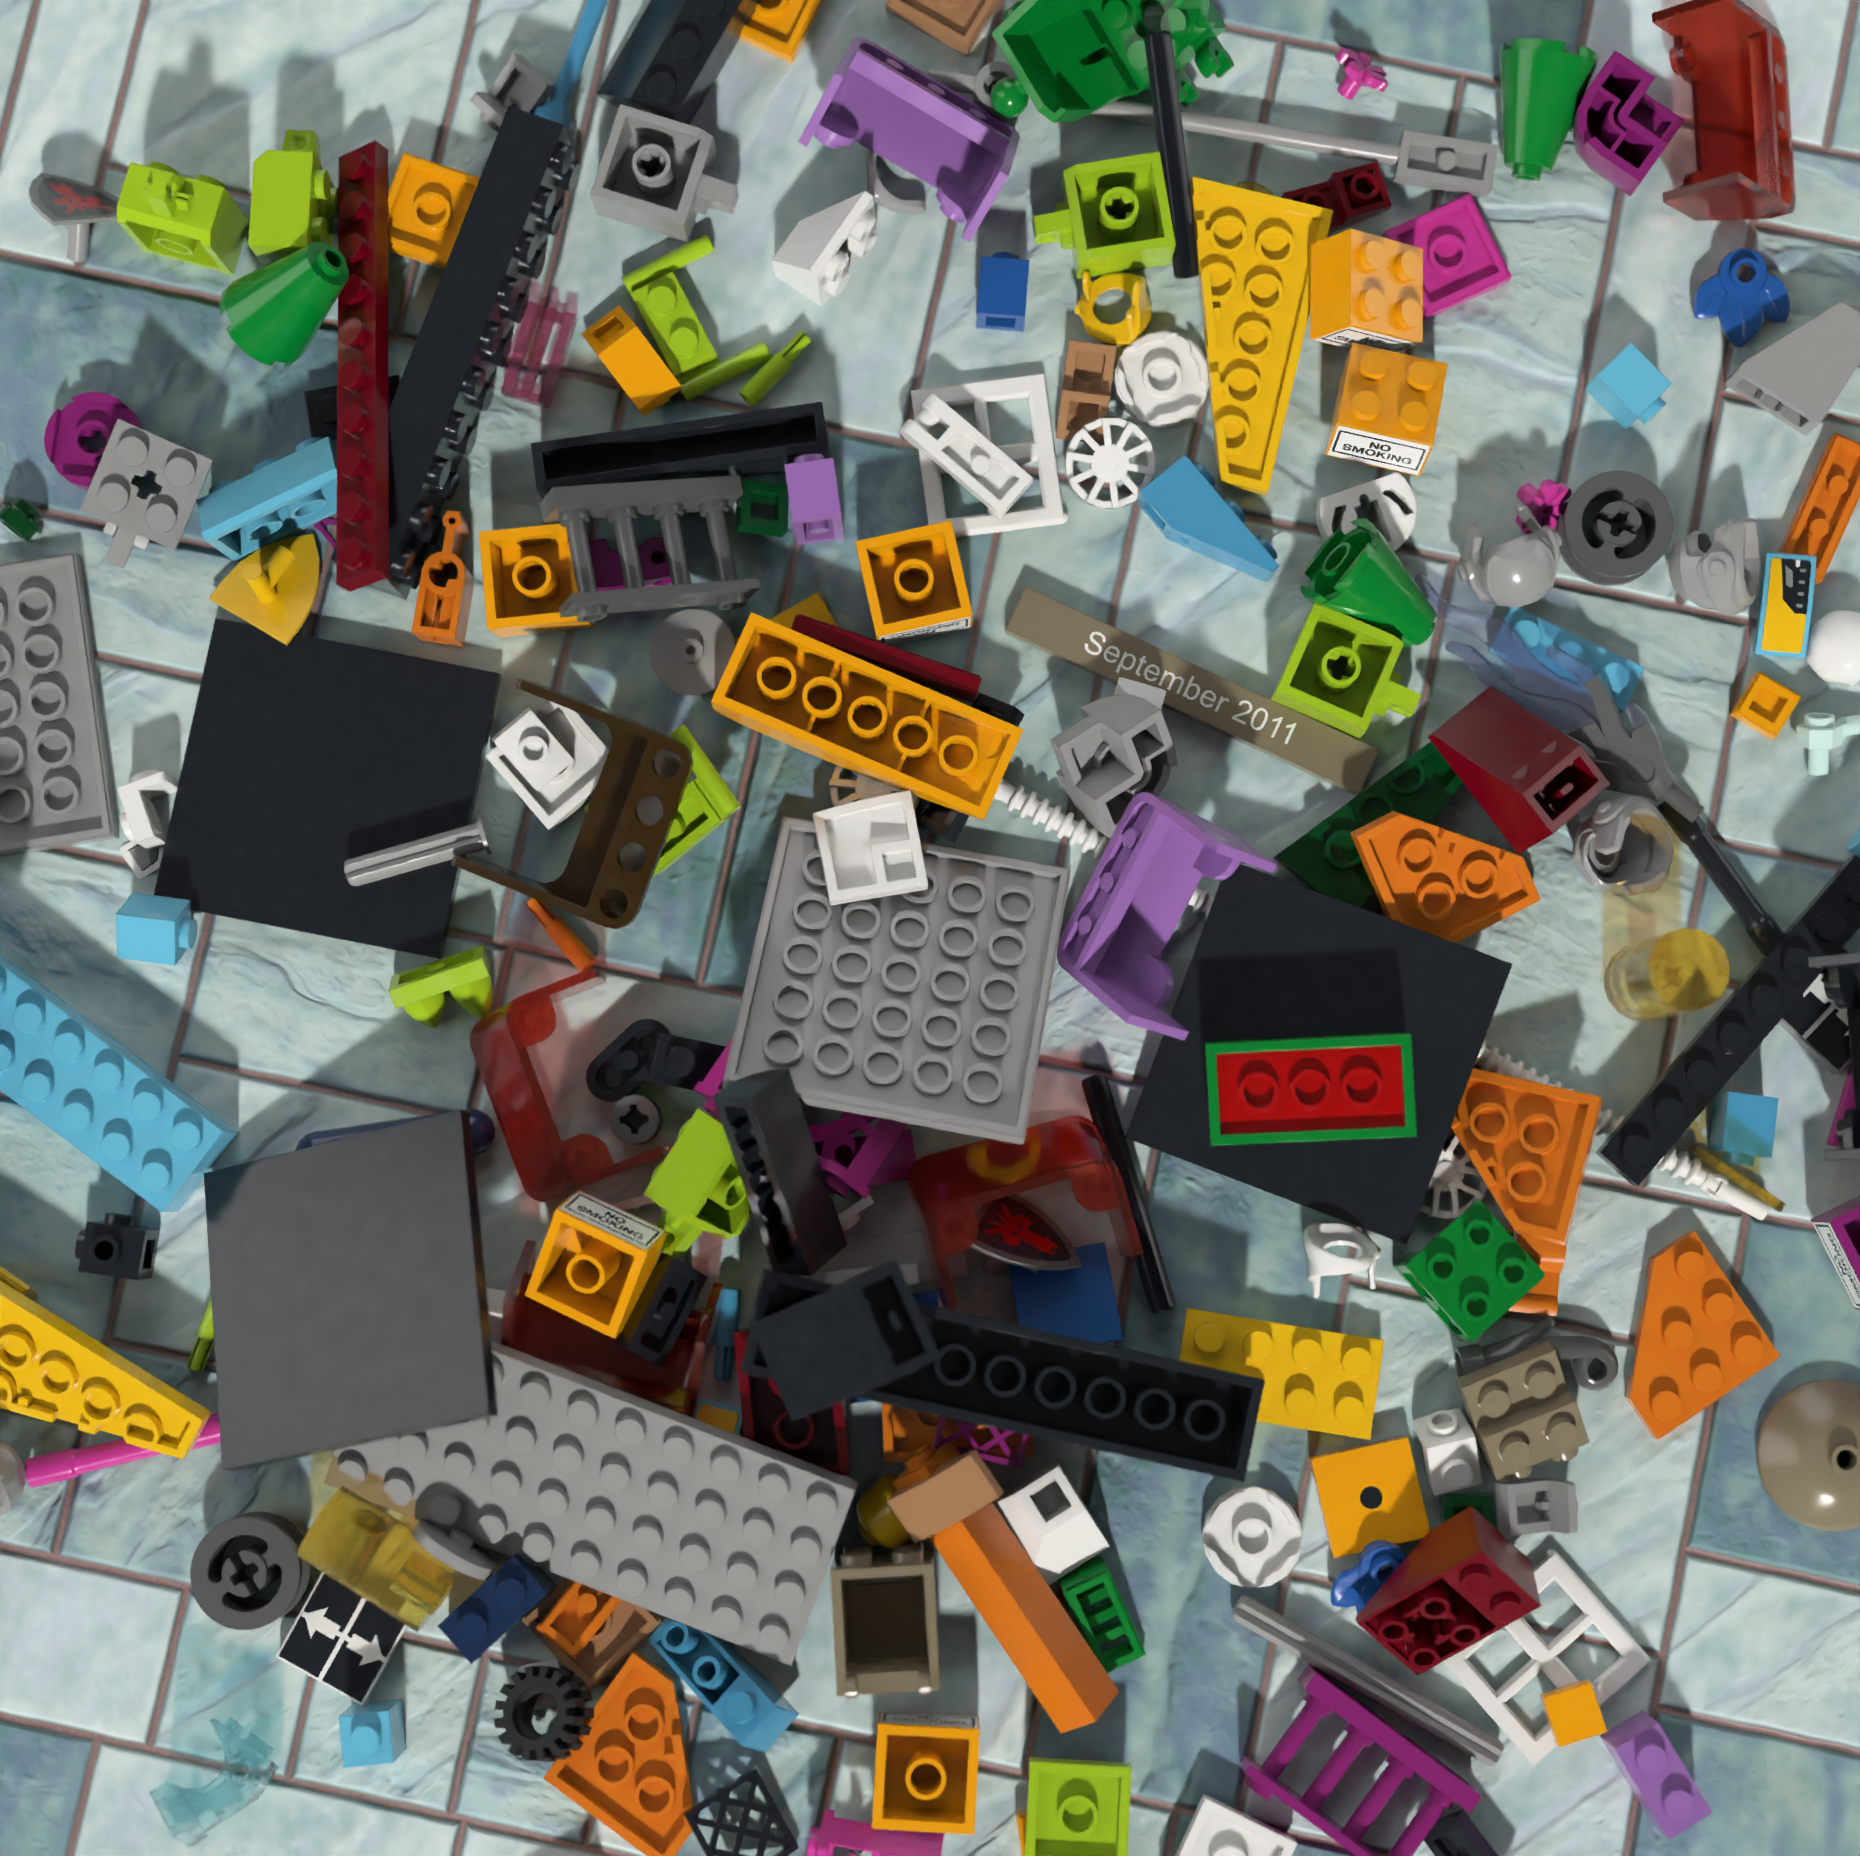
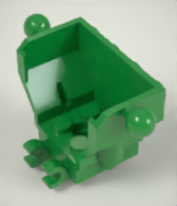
M1022 0L1012 5L1004 13V21L991 33L1017 77H1007L999 80L992 88L990 100L993 109L1003 117L1012 118L1023 113L1030 97L1037 111L1051 122H1074L1125 96H1134L1143 90L1150 89L1144 37L1150 32L1166 30L1172 36L1179 101L1184 108H1187L1200 94L1183 69L1186 64L1195 57L1196 66L1205 78H1209L1213 73L1218 78H1221L1234 66L1232 58L1217 39V36L1227 27L1210 0Z

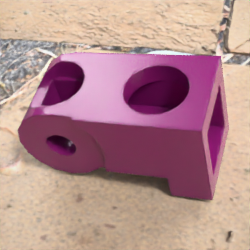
M663 537L647 539L638 547L645 587L671 585ZM605 538L590 540L589 547L597 590L625 589L618 550L610 551Z

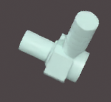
M1810 713L1804 715V723L1796 726V745L1809 749L1808 774H1828L1829 749L1841 745L1846 736L1860 734V714L1841 717L1836 721L1835 715L1830 713Z

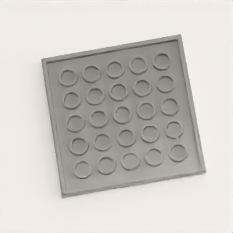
M74 552L0 564V857L119 838L81 556Z
M783 816L724 1075L723 1088L741 1078L772 1069H789L801 1104L1024 1145L1071 869L920 841L928 880L927 890L830 906L813 821Z

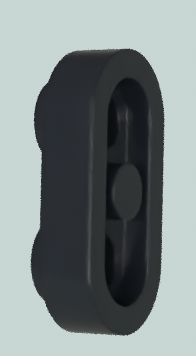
M641 1019L635 1021L623 1031L588 1066L586 1083L590 1092L602 1101L618 1102L623 1097L630 1096L645 1082L650 1053L647 1054L642 1051L640 1046L641 1040L647 1035L654 1036V1032L672 1035L664 1024L654 1019ZM616 1068L621 1073V1082L616 1087H609L605 1082V1074L608 1070Z

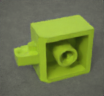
M286 130L282 151L266 150L253 162L248 246L263 266L314 242H323L338 249V239L333 234L334 217H338L339 188H335L330 180L328 170H324L322 167L320 141L315 131Z
M1160 151L1076 164L1064 170L1061 184L1063 202L1055 204V212L1033 216L1032 228L1035 245L1061 242L1062 249H1072L1076 279H1082L1084 271H1088L1090 277L1110 273L1171 265L1176 243ZM1118 212L1122 220L1116 219L1110 213Z
M130 162L117 203V222L142 251L234 275L249 227V220L238 207L237 201L229 195L225 185L221 181L207 175L197 174L195 179L178 175L179 173L174 168L159 162H150L149 166Z
M1315 602L1307 613L1270 700L1359 740L1366 733L1373 714L1384 717L1388 709L1409 718L1414 714L1421 694L1398 684L1402 676L1393 671L1404 645L1400 639L1346 614L1317 605ZM1334 663L1343 666L1341 669L1343 676L1340 680L1331 677L1332 670L1330 668Z
M697 1108L692 1118L681 1127L678 1140L665 1160L653 1171L651 1182L643 1195L664 1208L656 1226L668 1231L661 1250L678 1259L683 1256L703 1230L722 1240L740 1235L753 1214L722 1122Z

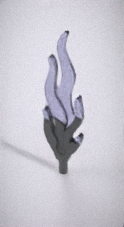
M1423 573L1416 574L1415 582L1435 609L1436 618L1481 640L1495 651L1507 665L1513 679L1502 676L1491 662L1473 646L1456 641L1448 642L1445 645L1446 651L1464 659L1485 689L1490 686L1563 734L1586 744L1593 751L1596 758L1589 757L1610 783L1605 789L1642 795L1656 802L1662 798L1691 823L1699 816L1704 807L1674 783L1677 777L1672 773L1667 764L1659 735L1642 708L1633 702L1629 703L1625 708L1633 731L1631 733L1623 722L1609 687L1600 674L1586 662L1551 644L1545 650L1548 657L1572 673L1577 678L1578 683L1556 674L1531 653L1520 635L1506 621L1490 614L1471 611L1448 603L1436 593Z

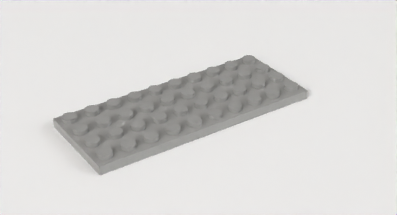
M491 1341L498 1416L334 1450L324 1484L416 1520L424 1519L447 1532H451L453 1528H456L471 1537L475 1543L511 1557L518 1553L529 1564L788 1665H792L858 1485V1481L494 1341Z

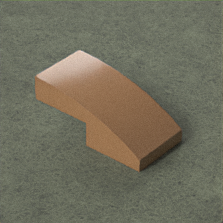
M1069 339L1055 438L1071 440L1075 433L1087 423L1096 419L1107 418L1117 346ZM1102 426L1088 432L1097 444L1103 445Z
M976 1449L941 1464L930 1476L897 1490L887 1502L916 1543L975 1513L999 1498L1004 1491Z

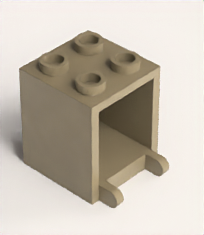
M907 1542L904 1546L893 1549V1552L873 1553V1545L843 1547V1554L834 1555L830 1569L837 1696H846L847 1699L857 1698L858 1695L919 1692L920 1695L930 1694V1691L940 1690L941 1668L934 1549L923 1550L922 1542ZM910 1576V1581L861 1584V1579Z

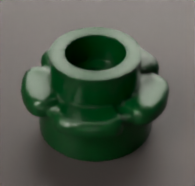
M18 498L14 504L8 500L1 502L5 507L0 511V522L26 542L36 532L42 533V527L38 522L43 516L21 498Z

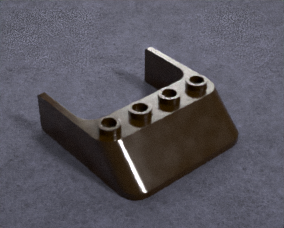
M519 678L516 688L606 723L612 738L609 753L567 866L562 875L556 880L548 883L538 882L474 855H454L451 864L603 927L612 929L627 927L634 922L642 907L692 773V754L685 744L645 724L543 684Z

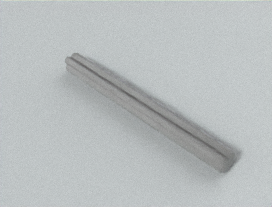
M1242 1595L1237 1600L1231 1614L1237 1623L1487 1766L1493 1767L1498 1762L1504 1745L1496 1737L1251 1597Z

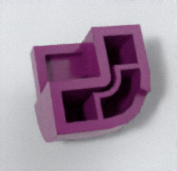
M1614 51L1583 95L1573 116L1572 133L1576 153L1592 171L1631 197L1685 120L1646 94V91L1655 79L1654 76L1617 51Z

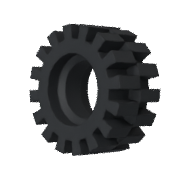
M529 1666L524 1668L525 1673H514L510 1677L514 1685L504 1684L500 1690L501 1693L507 1696L506 1701L496 1700L495 1710H503V1718L494 1719L495 1728H504L506 1730L498 1736L501 1743L511 1745L507 1750L514 1756H522L521 1759L528 1761L555 1762L556 1759H566L572 1756L569 1750H579L584 1744L578 1736H589L592 1729L591 1726L584 1724L585 1717L594 1718V1708H585L584 1705L585 1702L593 1700L591 1692L580 1690L586 1683L581 1677H574V1672L558 1667ZM548 1693L556 1701L557 1717L552 1729L545 1734H540L534 1729L532 1724V1709L536 1699L540 1695Z

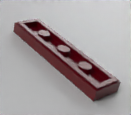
M802 614L795 616L791 629L926 688L972 704L976 699L982 680L979 675Z

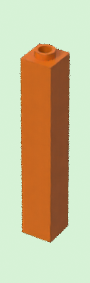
M951 1441L934 1449H931L928 1444L923 1445L904 1459L903 1462L907 1468L892 1483L899 1490L930 1476L941 1464L961 1455ZM991 1502L961 1521L930 1536V1540L1059 1732L1064 1733L1096 1722L1119 1693V1690L994 1504Z

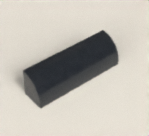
M772 1069L758 1072L727 1085L713 1095V1099L773 1270L811 1277L848 1244L789 1069Z

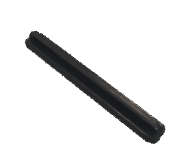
M1161 30L1146 34L1144 42L1157 145L1161 156L1176 243L1172 258L1173 272L1176 279H1186L1199 275L1192 198L1172 36L1169 31Z
M1097 1074L1082 1080V1088L1150 1311L1152 1313H1162L1171 1310L1176 1305L1175 1298L1107 1076L1105 1074Z

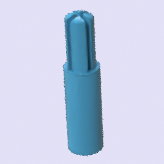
M719 1288L714 1345H716L714 1379L721 1381L722 1378L723 1381L731 1379L733 1349L735 1347L733 1333L738 1329L741 1289Z

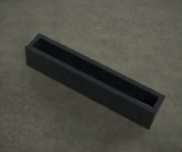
M822 402L531 443L536 488L542 500L552 487L740 475L741 478L785 471L784 464L795 463L794 459L805 454H822L824 459L830 458Z

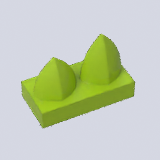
M482 944L391 976L388 992L395 1009L403 1006L405 1011L415 1021L433 1029L438 1026L442 1018L445 1006L444 992L448 990L455 1001L466 1012L485 1021L488 1018L493 1001V985L490 976L491 960L485 945Z

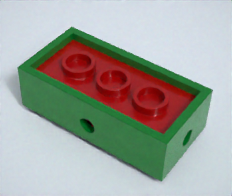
M1408 1032L1205 1043L1211 1146L1417 1137L1411 1034Z

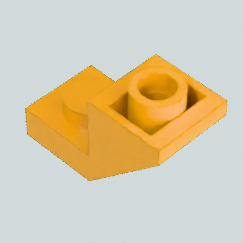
M620 305L581 333L643 416H646L655 408L663 406L673 394L682 388Z

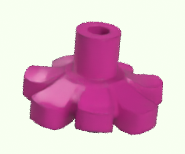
M1340 48L1335 58L1345 67L1344 72L1347 74L1337 87V91L1342 96L1352 100L1361 86H1369L1372 89L1384 92L1389 85L1385 79L1387 73L1379 67L1370 66L1372 58L1361 51L1356 54L1348 48Z
M1547 479L1541 483L1539 489L1531 483L1524 484L1518 490L1517 498L1531 510L1541 526L1549 525L1553 529L1557 525L1554 515L1560 516L1565 511L1568 504L1566 500L1571 497L1572 491L1563 482L1557 485L1552 479ZM1517 515L1516 523L1521 527V531L1525 535L1532 533L1521 517Z

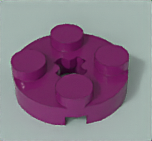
M86 392L71 398L73 402L67 404L62 411L58 408L51 415L45 429L44 447L50 462L54 464L57 472L66 480L84 490L89 489L117 419L143 429L140 418L118 398L101 392ZM101 430L102 437L107 440L104 448H100L99 452L92 453V449L84 445L85 439L94 438L95 431Z

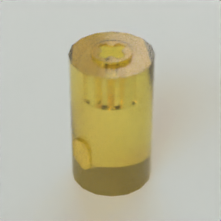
M1682 928L1623 947L1611 957L1606 967L1604 989L1609 1002L1619 1014L1633 1021L1650 1022L1711 1006L1723 995L1729 983L1730 964L1725 949L1713 936L1699 929Z
M344 1486L336 1491L322 1509L297 1552L299 1558L416 1632H419L430 1617L434 1616L451 1591L455 1583L454 1580L459 1571L451 1568L427 1552L414 1539L412 1535L413 1529Z

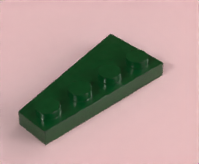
M1430 741L1277 854L1274 859L1313 891L1361 908L1374 892V888L1350 833L1392 811L1430 823L1463 782Z

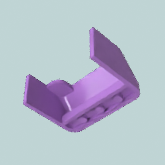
M854 37L798 142L807 147L814 134L815 138L825 146L839 149L840 146H851L855 140L938 189L936 198L941 203L940 210L944 215L956 222L964 223L967 221L962 238L970 242L1009 176L1020 135L1003 119L877 44L864 38Z
M1149 792L1139 793L1128 804L1059 939L1057 949L1058 963L1125 1023L1185 1041L1189 1032L1163 1011L1167 1000L1173 992L1174 986L1173 973L1170 967L1160 959L1203 874L1215 880H1224L1234 873L1240 862L1270 873L1274 872L1277 864L1234 833L1165 798Z

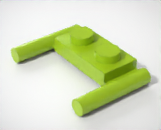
M707 234L621 276L669 370L682 386L680 391L686 402L771 358L764 341H761L720 362L673 272L715 251Z
M685 725L675 729L669 736L687 746L692 754V771L697 777L686 786L652 880L654 876L668 869L741 807ZM590 803L583 808L585 812H587Z

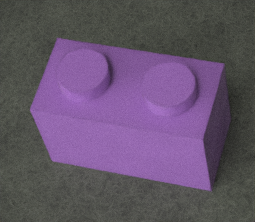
M805 454L794 459L795 463L784 464L791 519L797 545L845 539L834 458L824 459L822 454Z
M1643 1710L1600 1735L1650 1821L1668 1839L1673 1838L1712 1814L1711 1809L1661 1726Z

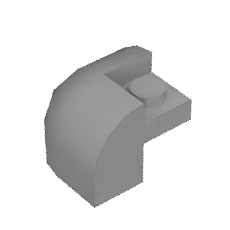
M1114 695L1098 699L1080 708L1084 719L1050 740L1061 767L1056 773L1066 793L1084 818L1109 838L1112 837L1130 801L1142 792H1149L1159 796L1169 780L1171 767L1178 765L1175 747L1161 709L1146 699L1134 695Z

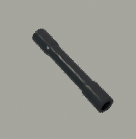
M1665 801L1659 804L1656 808L1679 840L1690 849L1742 921L1751 940L1762 955L1765 956L1784 934L1780 926L1760 905L1708 833L1706 824L1701 817L1698 816L1691 823Z

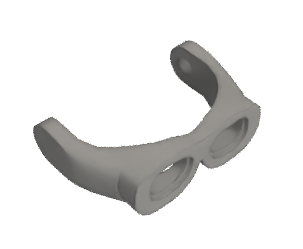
M868 149V193L873 196L874 203H878V205L899 214L917 215L925 213V202L902 200L888 192L881 183L876 170V161L879 155Z

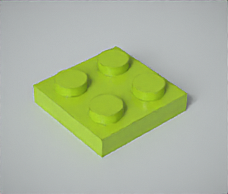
M1029 1757L1024 1856H1127L1131 1764L1124 1762Z

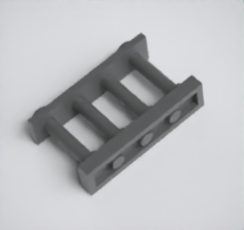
M740 475L552 487L540 503L543 523L560 521V525L566 527L578 592L571 593L559 607L560 617L577 616L579 622H593L606 618L607 613L717 604L719 610H733L745 606L747 600L761 588L759 578L737 580L725 514L729 512V508L743 495ZM700 512L702 517H706L718 581L691 583L679 519L683 513ZM654 515V519L660 521L672 585L645 587L633 520L637 516ZM607 518L608 523L613 524L625 589L597 590L585 525L590 519Z

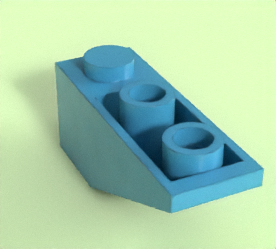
M1184 455L1140 491L1137 504L1168 540L1264 582H1267L1275 575L1279 564L1275 561L1278 558L1275 549L1266 538L1261 535L1255 537L1245 526L1244 522L1247 519L1241 508L1230 498L1225 501L1213 488L1215 485L1213 476L1202 463L1197 461L1193 464Z
M668 1617L647 1639L741 1746L766 1752L799 1715L772 1683L724 1639Z

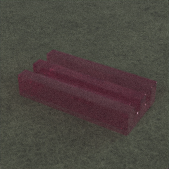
M529 301L501 388L504 397L550 409L577 323L575 314L570 312L560 313L556 308L547 306L546 309L540 307L538 303ZM538 319H542L543 322L522 388L519 389L517 388L535 327ZM554 323L561 325L539 395L533 393V389Z

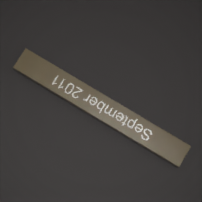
M1025 587L1005 629L1006 634L1116 685L1119 677L1164 689L1166 694L1163 707L1356 796L1360 793L1379 752V749L1028 587Z

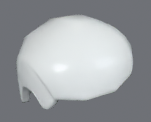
M1847 610L1832 611L1811 625L1806 650V661L1812 670L1824 681L1829 683H1845L1851 686L1860 683V613Z

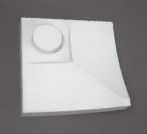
M911 790L858 800L813 813V824L830 906L927 890L928 880Z

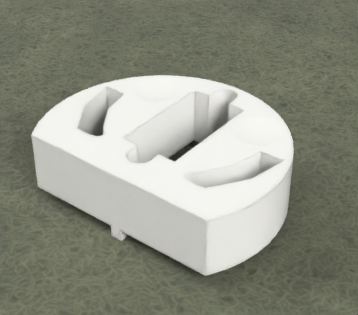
M1398 472L1323 497L1317 502L1316 522L1324 542L1333 534L1332 520L1336 510H1342L1337 530L1346 535L1357 528L1351 521L1358 519L1356 509L1361 506L1360 498L1364 500L1366 506L1373 504L1384 538L1393 551H1396L1408 539L1416 520V501L1413 491L1408 482ZM1388 493L1396 500H1398L1402 504L1407 515L1403 514L1402 510L1400 509L1397 503H1395L1393 500H1391L1384 494Z

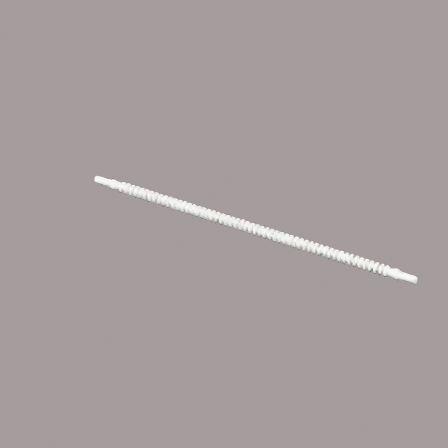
M1002 778L994 799L1007 804L1008 812L1017 809L1020 811L1019 817L1021 819L1030 816L1032 818V825L1035 826L1039 822L1045 825V832H1049L1051 829L1057 832V839L1066 836L1070 839V846L1078 843L1082 846L1081 851L1083 853L1091 850L1094 852L1093 857L1095 860L1102 857L1111 838L1106 835H1100L1095 827L1092 829L1088 828L1085 819H1081L1080 822L1073 819V812H1069L1067 815L1061 813L1062 807L1060 805H1057L1055 808L1050 807L1048 798L1039 801L1036 799L1037 793L1035 791L1030 795L1024 792V785H1019L1016 788ZM1209 887L1204 890L1196 888L1188 905L1193 907V914L1197 915L1200 911L1206 914L1205 920L1215 898L1210 895L1211 889ZM1486 1040L1483 1041L1475 1064L1481 1066L1480 1070L1562 1088L1560 1081L1551 1084L1548 1074H1544L1542 1077L1537 1076V1069L1535 1067L1526 1070L1524 1068V1061L1519 1060L1517 1063H1513L1511 1061V1054L1507 1053L1501 1056L1498 1054L1499 1048L1497 1046L1488 1049L1486 1047ZM1607 1109L1604 1112L1600 1110L1594 1135L1600 1136L1605 1134L1607 1139L1625 1117L1619 1116L1615 1119L1612 1117L1613 1112L1611 1109ZM1675 1145L1657 1163L1658 1171L1668 1169L1670 1170L1669 1175L1671 1178L1682 1177L1683 1185L1693 1183L1707 1193L1710 1198L1714 1200L1720 1198L1760 1221L1769 1212L1770 1203L1730 1182L1727 1175L1701 1166L1702 1161L1700 1158H1695L1693 1161L1689 1160V1153L1687 1151L1678 1154Z

